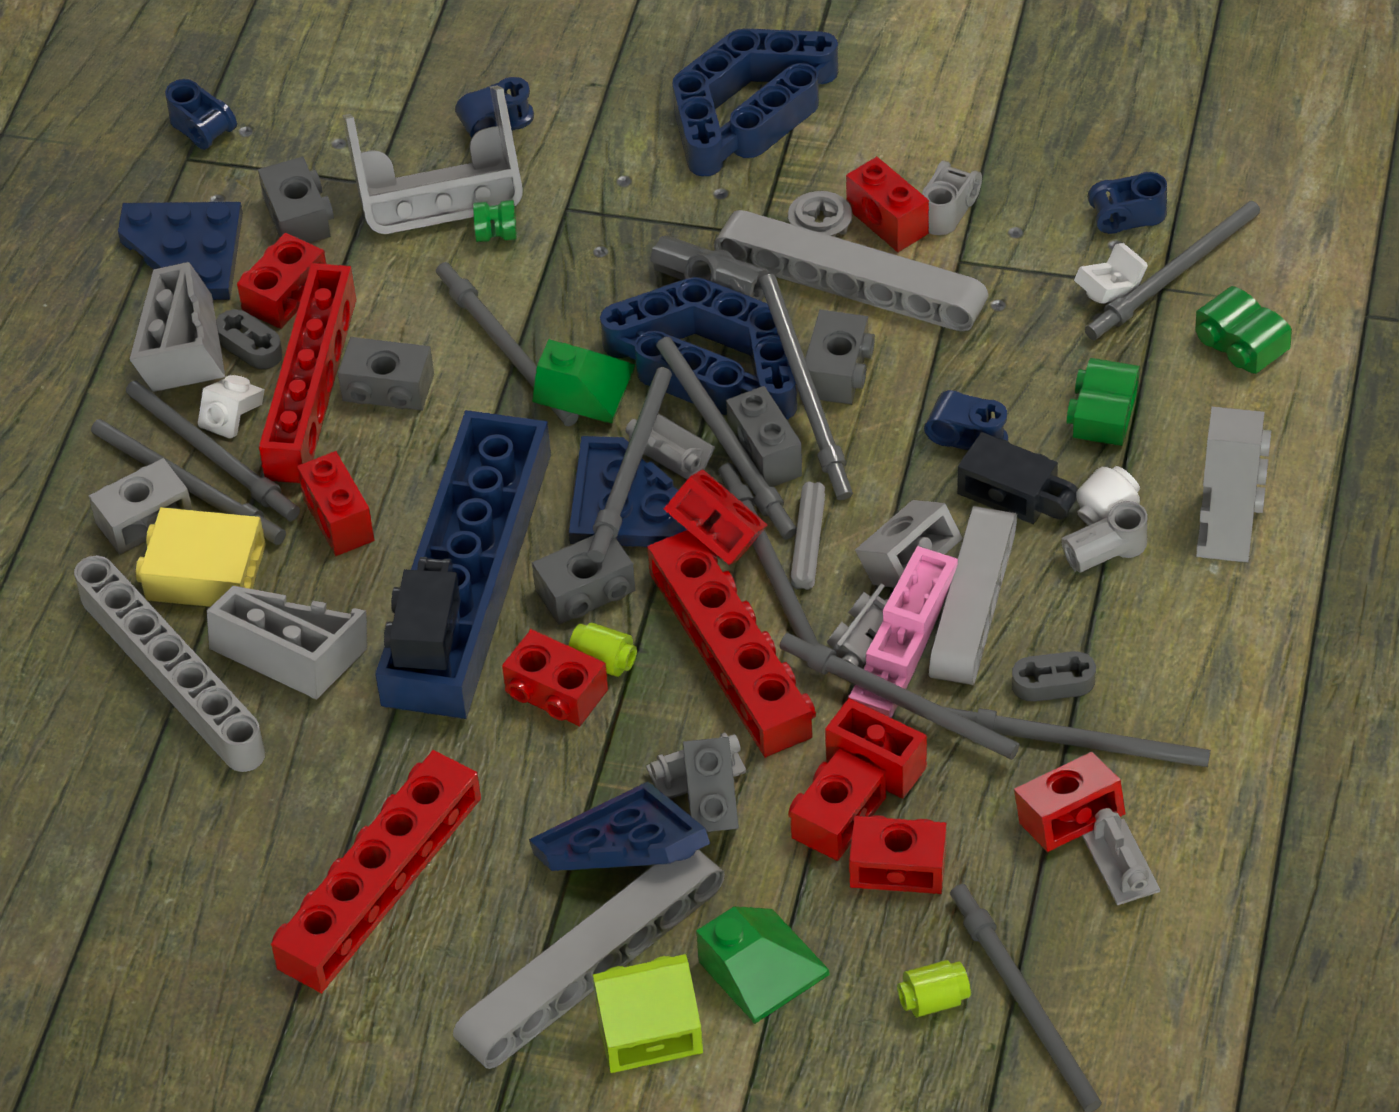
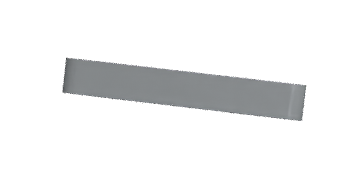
M734 211L714 241L715 250H726L734 259L766 269L767 274H774L778 278L963 332L972 328L988 298L986 287L972 277L748 211Z
M98 555L82 559L74 569V576L84 608L230 768L239 772H247L260 766L265 758V749L260 726L256 718L110 560Z
M699 849L688 859L674 861L670 864L654 865L469 1009L456 1023L453 1037L485 1068L497 1067L593 992V974L605 972L607 969L616 966L624 967L708 901L721 887L725 877L724 871Z

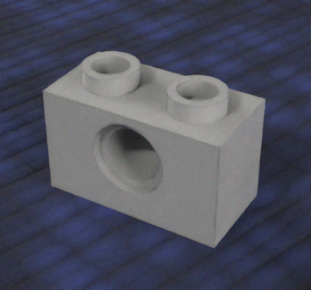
M164 458L142 467L138 471L89 495L95 523L119 555L146 541L148 527L150 524H155L160 507L192 510L188 489Z
M912 500L858 546L855 551L873 585L880 586L882 583L885 587L895 588L917 546L945 555L963 537L945 503Z

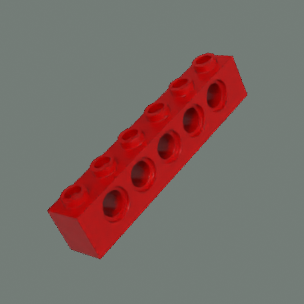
M311 263L259 444L264 477L272 481L300 483L297 466L314 458L357 300L351 266Z
M688 530L647 546L651 577L764 758L813 738L812 719L816 717V711L811 698L807 693L801 694L797 689L791 667L787 662L781 663L779 661L770 634L767 631H760L756 625V616L753 608L747 600L743 602L740 600L732 575L728 570L722 572L718 565L717 555Z
M432 750L422 763H417L411 769L407 781L396 794H391L385 800L381 812L374 821L359 831L354 845L344 857L338 858L333 862L327 877L318 888L307 893L300 905V909L288 924L284 923L277 929L271 943L277 970L322 994L481 800L478 773L435 750Z

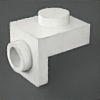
M1124 243L1115 244L1107 263L1080 267L1074 281L1087 291L1086 294L1089 298L1098 303L1105 304L1112 302L1117 297L1124 298L1140 285L1148 265Z
M237 375L226 376L225 379L203 388L198 426L227 438L237 436L240 415L262 405L265 389L251 385L247 378Z

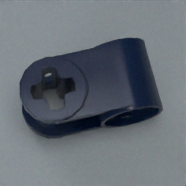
M509 77L491 85H498L504 88L511 130L521 129L530 125L534 119V111L527 99L530 94L528 82L519 77ZM491 86L467 93L458 100L455 106V113L471 139L479 130L497 126L490 91Z
M180 79L167 86L165 95L170 124L190 138L199 148L203 150L208 149L212 145L213 139L223 132H231L237 127L236 117L228 105L213 97L196 82L189 79Z
M1144 172L1115 180H1103L1093 185L1088 191V201L1097 211L1096 223L1098 229L1103 233L1114 234L1127 229L1154 226L1165 220L1167 216V181L1158 173ZM1107 191L1110 193L1109 200L1106 194ZM1111 215H1112V218H1113V222H1110V220H1109V218L1111 217Z
M953 390L943 391L939 395L925 423L924 431L927 437L938 445L969 451L981 432L1008 441V434L1004 430V424L1007 422V410L1001 402L996 400L973 397ZM991 412H994L995 418H992Z

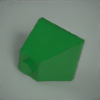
M548 339L537 364L532 402L613 424L634 373L635 364Z
M733 906L696 930L699 963L754 1024L830 975L829 969L773 909Z

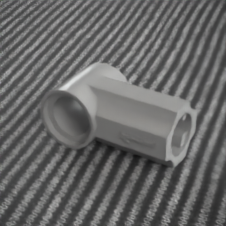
M1133 501L1117 503L1111 508L1107 518L1063 537L1061 540L1062 548L1073 570L1083 572L1116 556L1132 558L1143 553L1147 547V513L1145 508Z

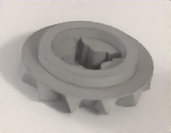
M814 191L803 194L793 201L788 210V219L792 225L836 237L837 234L847 233L848 225L852 223V209L848 201L836 193ZM820 211H823L825 216L823 222H815L817 215H820Z

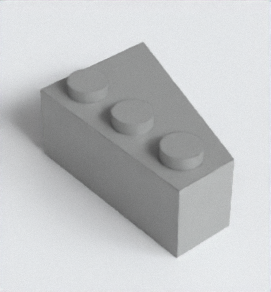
M190 262L154 269L130 361L153 392L225 377L212 294Z
M1212 407L1196 557L1249 562L1254 512L1263 513L1266 487H1257V484L1266 485L1268 459L1260 458V456L1269 457L1271 430H1263L1265 412Z
M232 586L207 610L209 649L316 700L367 649L366 610L353 608L351 614L327 610L326 603L312 601L311 606L286 602V595Z

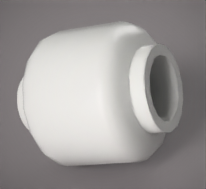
M1115 466L1113 469L1101 467L1077 490L1076 498L1080 506L1077 513L1088 526L1107 518L1109 511L1117 503L1133 501L1140 504V497L1137 493L1140 490V486L1126 470L1119 466Z

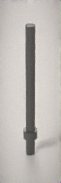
M1249 201L1124 298L1117 297L1105 306L1102 315L1085 327L1086 335L1091 340H1096L1113 326L1120 327L1133 317L1135 309L1260 214L1258 204L1254 201Z
M448 262L441 263L436 269V274L449 288L451 298L459 307L466 308L534 388L537 366L478 298V291L468 279H462ZM550 407L565 426H571L578 420V414Z
M774 274L764 275L759 281L820 450L817 454L822 471L829 475L837 500L848 499L853 495L844 469L847 462L842 448L836 445L776 276Z
M668 336L659 340L656 345L658 350L755 495L754 503L762 515L769 516L783 539L786 540L796 534L797 528L783 508L784 500L776 488L769 487L671 337Z
M660 367L655 372L605 508L597 514L593 525L595 535L587 554L589 559L594 562H602L604 560L611 540L618 536L622 525V517L620 516L672 377L671 371L667 368Z
M132 381L128 384L126 393L249 489L251 497L264 507H272L288 521H293L298 517L300 508L281 494V488L267 477L261 478L138 381Z
M102 419L96 420L91 427V432L145 466L164 458ZM164 458L186 486L188 492L224 514L260 517L264 538L275 545L283 542L286 531L265 519L262 511L248 503L240 504Z
M731 463L722 465L718 473L726 489L757 515L754 509L755 503L752 492L747 485H743L734 465ZM763 530L754 541L753 547L796 637L816 646L818 644L816 636L765 530Z
M786 633L780 642V649L807 661L809 668L824 675L830 672L1006 758L1014 759L1019 750V743L837 657L835 650L818 643L814 646L789 633Z
M944 707L998 734L1207 768L1211 751L1209 749L998 716L997 711L979 708L978 712Z
M965 884L955 886L950 891V895L965 918L963 925L973 941H979L1083 1110L1085 1112L1097 1110L1102 1104L1101 1100L995 932L997 925L989 912L979 907Z

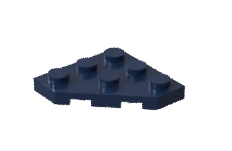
M241 202L122 204L118 228L121 244L130 251L132 249L136 250L144 257L145 263L153 270L190 262L212 294L213 300H231L243 216Z
M581 436L569 527L570 544H575L595 535L593 531L594 522L598 512L605 508L629 444L624 437ZM642 458L620 515L622 517V525L616 539L621 546L647 547L687 530L664 510L665 506L678 492L673 486V480L651 461L646 463Z
M648 781L529 839L533 854L551 871L670 864L674 861L688 859L695 854L696 850L710 844L705 827Z

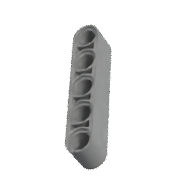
M973 506L958 556V565L950 584L932 648L929 665L930 678L974 685L1015 537L1016 513Z

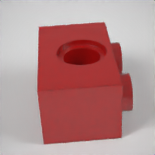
M876 156L846 174V200L851 206L852 214L896 252L902 251L929 234V200L879 157Z
M851 698L847 699L825 728L827 762L830 761L838 749L852 754L886 771V791L904 799L927 768V735Z
M838 749L829 762L824 761L817 768L813 782L804 794H797L793 799L788 811V816L791 818L792 839L839 861L851 845L854 816H873L886 799V771Z
M1093 752L1083 755L1014 789L1019 824L1047 852L1094 830L1095 815L1102 809L1109 808L1112 812L1118 813L1120 817L1126 814L1121 779Z
M879 815L870 817L854 816L849 859L850 888L942 894L947 822H934L929 819H892Z

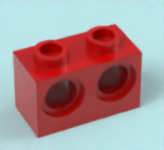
M284 233L274 245L266 249L264 255L250 270L242 274L237 282L242 311L282 329L298 311L311 263L327 264L325 251L288 233Z
M337 451L297 466L303 500L335 556L375 541L369 506Z
M703 469L691 475L664 508L667 513L729 566L745 554L768 526V524Z
M533 629L529 630L502 665L505 691L512 698L521 703L528 702L545 710L557 720H566L579 727L608 691L605 662Z

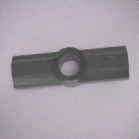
M668 235L660 237L656 246L652 248L650 262L653 263L654 270L681 280L693 277L703 278L760 301L765 296L759 280L764 275H767V270L734 259L726 250L718 249L711 251Z

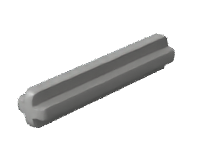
M808 481L802 486L791 571V585L795 589L803 588L809 590L815 583L825 501V487L820 482L812 483Z

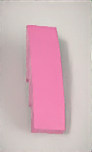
M919 546L916 547L883 609V622L866 652L865 670L904 689L907 688L944 603L958 565L957 558ZM857 685L854 686L849 695V698L892 718L898 706Z

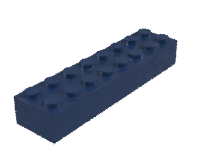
M465 410L411 570H417L420 557L452 559L453 572L457 573L461 601L447 670L394 667L391 648L384 647L375 673L382 707L467 719L551 457L547 421Z

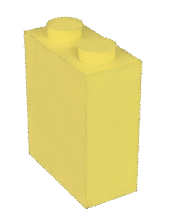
M160 507L155 524H150L146 537L147 550L145 557H139L137 561L136 580L142 583L147 601L211 607L232 586L253 589L266 545L261 518Z

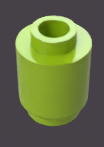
M592 622L588 625L578 624L571 635L568 645L605 662L607 674L619 677L624 670L629 671L637 655V647L633 645L631 635Z
M948 960L905 971L903 972V982L897 984V992L903 1009L905 1011L911 1010L916 1018L960 1006L961 1000L971 996L969 979L960 961L950 963Z

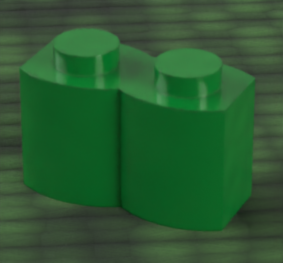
M1230 286L1196 311L1195 332L1200 341L1208 347L1225 352L1234 366L1242 368L1247 372L1257 374L1291 348V326L1276 312L1261 307L1251 295L1238 287Z
M1090 358L1086 370H1078L1075 394H1079L1078 400L1070 399L1066 420L1067 424H1073V438L1123 446L1137 396L1140 366Z

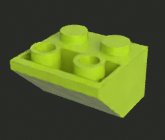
M686 954L674 957L662 956L651 962L629 967L616 966L607 969L605 972L593 974L598 1026L610 1073L703 1053L701 1024Z

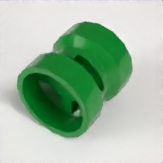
M514 200L501 201L498 205L491 206L487 202L473 203L476 242H486L492 237H501L504 240L517 239Z

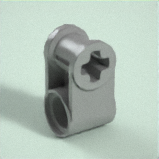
M947 161L939 163L933 177L922 192L929 200L930 234L946 235L956 229L968 208L977 199L982 184L981 172L972 171L968 173L951 167V164Z

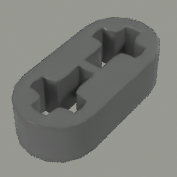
M235 309L228 310L220 314L216 319L220 345L250 366L257 369H268L274 367L282 360L283 352L279 335L247 312Z
M1076 651L1022 658L1012 668V690L1020 699L1033 702L1082 696L1090 692L1095 685L1096 664L1088 654ZM1078 670V674L1082 677H1074L1070 671ZM1026 676H1034V679L1038 682L1030 683Z

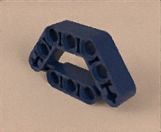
M737 29L730 32L677 73L672 82L674 114L689 170L698 176H711L721 170L723 161L732 153L742 158L757 157L813 114L819 106V84L832 82L839 73L838 42L835 36L819 31ZM751 81L769 82L734 109L731 113L730 121L720 128L715 109Z
M693 277L611 304L601 312L600 324L604 351L607 355L614 358L630 357L635 359L637 377L645 385H651L658 368H667L671 371L672 377L666 393L694 404L656 346L659 340L669 336L722 415H727L726 400L762 386L766 387L786 420L796 413V382L767 303L706 279ZM697 334L750 355L754 375L744 372L742 366L734 360L681 339Z

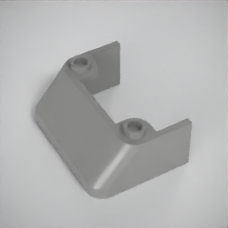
M498 85L490 87L497 126L481 129L474 134L470 142L472 163L395 178L393 164L387 155L376 150L360 151L354 117L351 114L342 115L364 217L367 224L374 231L381 234H389L474 217L473 203L487 202L490 206L498 205L501 201L514 200L515 206L520 202L523 188L504 88Z

